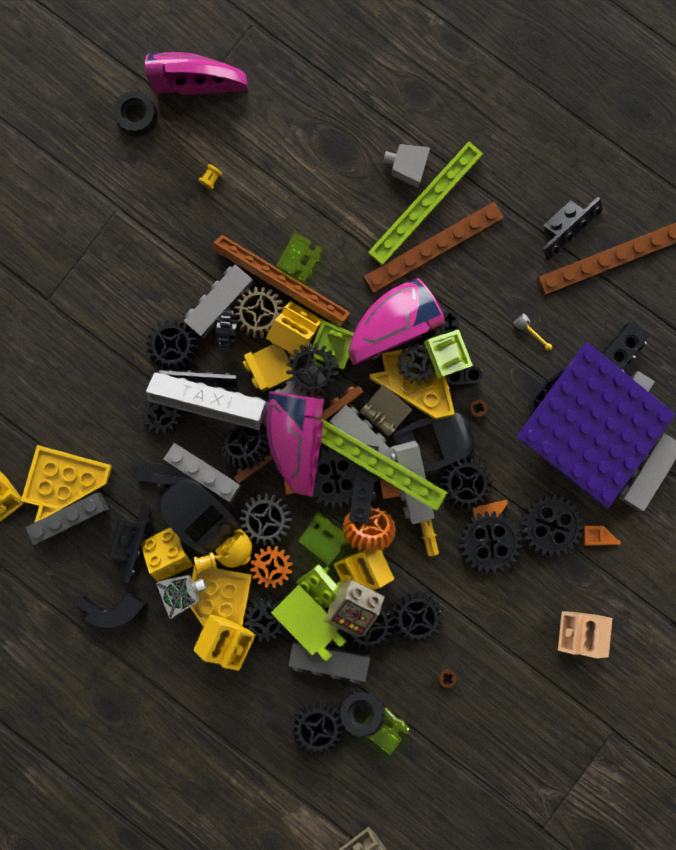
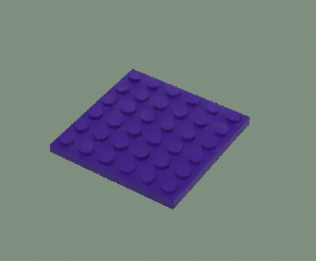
M587 342L583 344L516 438L602 506L609 508L676 414Z

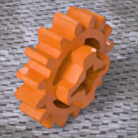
M267 546V551L261 548V555L255 553L254 556L257 560L251 561L255 567L250 570L256 572L253 578L260 579L259 585L265 582L266 588L269 584L276 588V583L282 586V579L288 581L289 577L286 574L292 573V570L288 569V567L293 565V562L287 561L290 555L284 556L285 550L283 549L279 552L278 546L274 550L271 549V546ZM271 554L270 559L267 561L261 560L263 556ZM278 556L281 557V559L284 562V565H280L279 561L277 560ZM274 558V566L277 567V569H274L270 573V568L267 567V565H269ZM259 568L264 570L265 577L260 573ZM276 573H282V575L279 578L272 580L273 575H275Z

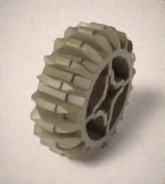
M254 287V293L247 289L248 296L242 293L243 301L236 300V303L240 306H234V310L239 313H235L233 316L238 319L237 325L243 324L240 327L241 331L247 329V336L253 332V338H257L258 333H260L261 338H264V332L269 333L274 320L283 311L284 307H279L283 304L282 300L276 301L279 296L278 294L272 296L273 291L271 289L267 293H265V287L261 288V292H258V288ZM259 299L255 306L246 307L252 300ZM264 300L272 303L275 312H270V310L264 308ZM261 306L263 315L257 318L255 311H258ZM244 313L254 317V326L249 325L245 321ZM273 318L269 324L260 327L264 319Z

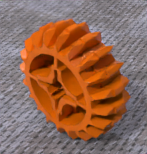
M371 505L368 524L349 521L350 513L345 517L343 534L347 543H351L352 548L358 547L359 551L364 549L366 553L369 550L376 553L377 549L383 551L384 547L388 548L394 540L396 532L395 523L391 515H387L386 510L380 511L379 507L375 509Z

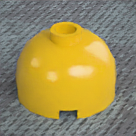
M240 528L234 531L235 534L231 538L229 536L215 550L218 555H214V558L226 567L233 568L241 564L245 565L251 558L252 542L248 535Z

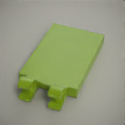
M300 585L271 612L311 655H314L317 651L325 661L332 656L325 648L332 639L339 647L346 642L337 632L339 628L325 622L327 612Z

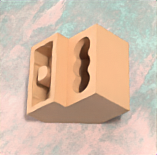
M562 611L558 651L593 658L609 657L612 618Z

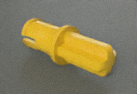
M431 519L420 522L423 534L422 539L425 541L428 556L438 555L439 551L435 538L437 534H434Z

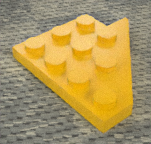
M402 349L382 354L385 371L370 374V380L380 386L384 384L396 396L435 420L455 415L446 376L438 378L436 372H434L435 377L433 379L428 377V383L421 380V384L418 385L417 381L414 380L413 384H410V378L404 380V374L399 375L400 368L397 367V362H399L398 355H403L401 353ZM410 356L407 357L405 364L410 361ZM431 363L426 366V371L430 369Z
M37 445L21 501L39 506L35 522L105 486L108 483L112 465Z
M194 565L193 582L203 578L207 586V590L198 593L200 600L190 606L202 626H205L209 615L226 618L243 627L252 574L219 568L201 571V574H197Z

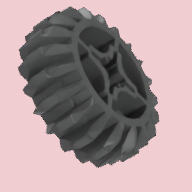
M265 493L262 500V496L258 494L257 502L252 497L250 498L252 505L249 503L244 504L248 511L241 510V513L246 514V517H240V520L246 521V524H242L240 527H247L248 530L245 531V534H252L249 537L251 541L256 537L257 545L261 539L263 540V546L267 545V540H270L271 545H274V538L280 542L282 539L279 534L281 533L283 536H286L287 533L283 529L289 530L291 528L289 525H285L286 522H292L291 518H286V515L291 514V511H284L288 505H280L283 501L282 498L275 502L276 495H272L271 500H269V494ZM268 503L264 513L252 512L256 506ZM274 506L279 510L282 522L273 518L272 511ZM268 514L273 522H267L264 525L259 517H264ZM250 517L259 522L258 533L253 529ZM268 526L279 527L276 533L264 535Z

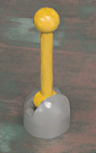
M523 313L515 320L513 325L518 329H527L545 346V350L550 351L552 349V345L546 343L530 327L528 316Z

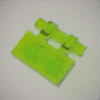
M294 233L278 261L277 267L293 276L296 270L301 271L299 279L305 282L307 277L311 276L314 264L321 258L320 254L323 248L316 245L314 251L309 249L312 242ZM304 256H309L310 258L306 265L301 264Z
M319 515L315 522L320 527L316 530L310 526L299 542L326 564L330 565L341 551L336 546V543L340 541L345 545L347 540L341 529H336L330 524L331 521ZM324 530L334 536L331 541L322 535Z
M386 707V718L384 720L387 719L394 726L390 729L384 724L379 732L368 738L390 755L402 740V737L397 734L398 731L401 730L404 734H407L410 727L405 724L403 719H398ZM372 713L362 725L367 724L371 720Z

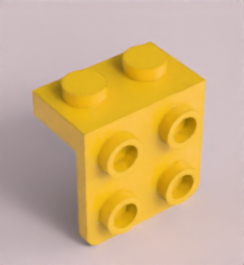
M273 344L254 354L249 352L244 355L246 360L243 363L247 371H252L254 375L252 382L255 388H260L262 392L293 377V374H286V371L292 370V368L286 366L290 361L285 350L280 346Z

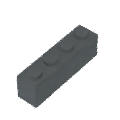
M95 493L25 528L33 545L41 544L109 511V507L102 493Z
M298 640L293 641L288 665L292 667V670L303 672L304 669L310 670L311 674L322 676L323 673L330 674V677L334 679L350 678L349 681L353 683L366 681L370 661L368 654L325 646L332 654L325 661L317 651L314 655H311Z

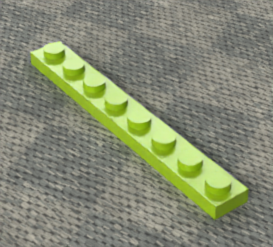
M468 142L371 248L368 254L383 266L481 158L483 153L472 143Z
M315 417V419L323 421L322 443L436 511L439 509L447 495L446 491L320 417Z

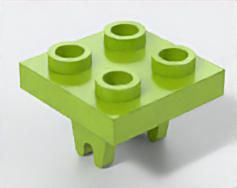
M323 320L313 342L312 349H314L315 343H319V350L325 345V353L330 350L333 351L329 355L330 359L335 356L337 357V360L333 361L332 364H339L338 368L344 370L349 358L348 349L354 333ZM314 354L316 360L326 363L320 355Z
M459 330L424 341L438 378L473 366Z
M317 565L296 583L323 609H326L335 601L341 582L339 581L335 584L326 573L330 569L328 566L323 569L320 565Z

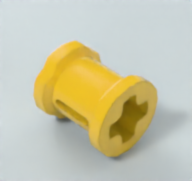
M208 164V169L198 181L208 189L213 190V185L217 178L222 176V172L213 165Z
M213 552L204 557H193L197 574H201V571L207 569H217Z

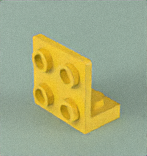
M171 527L140 543L149 573L157 582L166 580L193 567L191 559L184 552L179 536Z

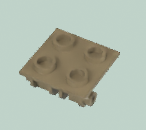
M383 384L362 408L360 413L389 437L413 409Z

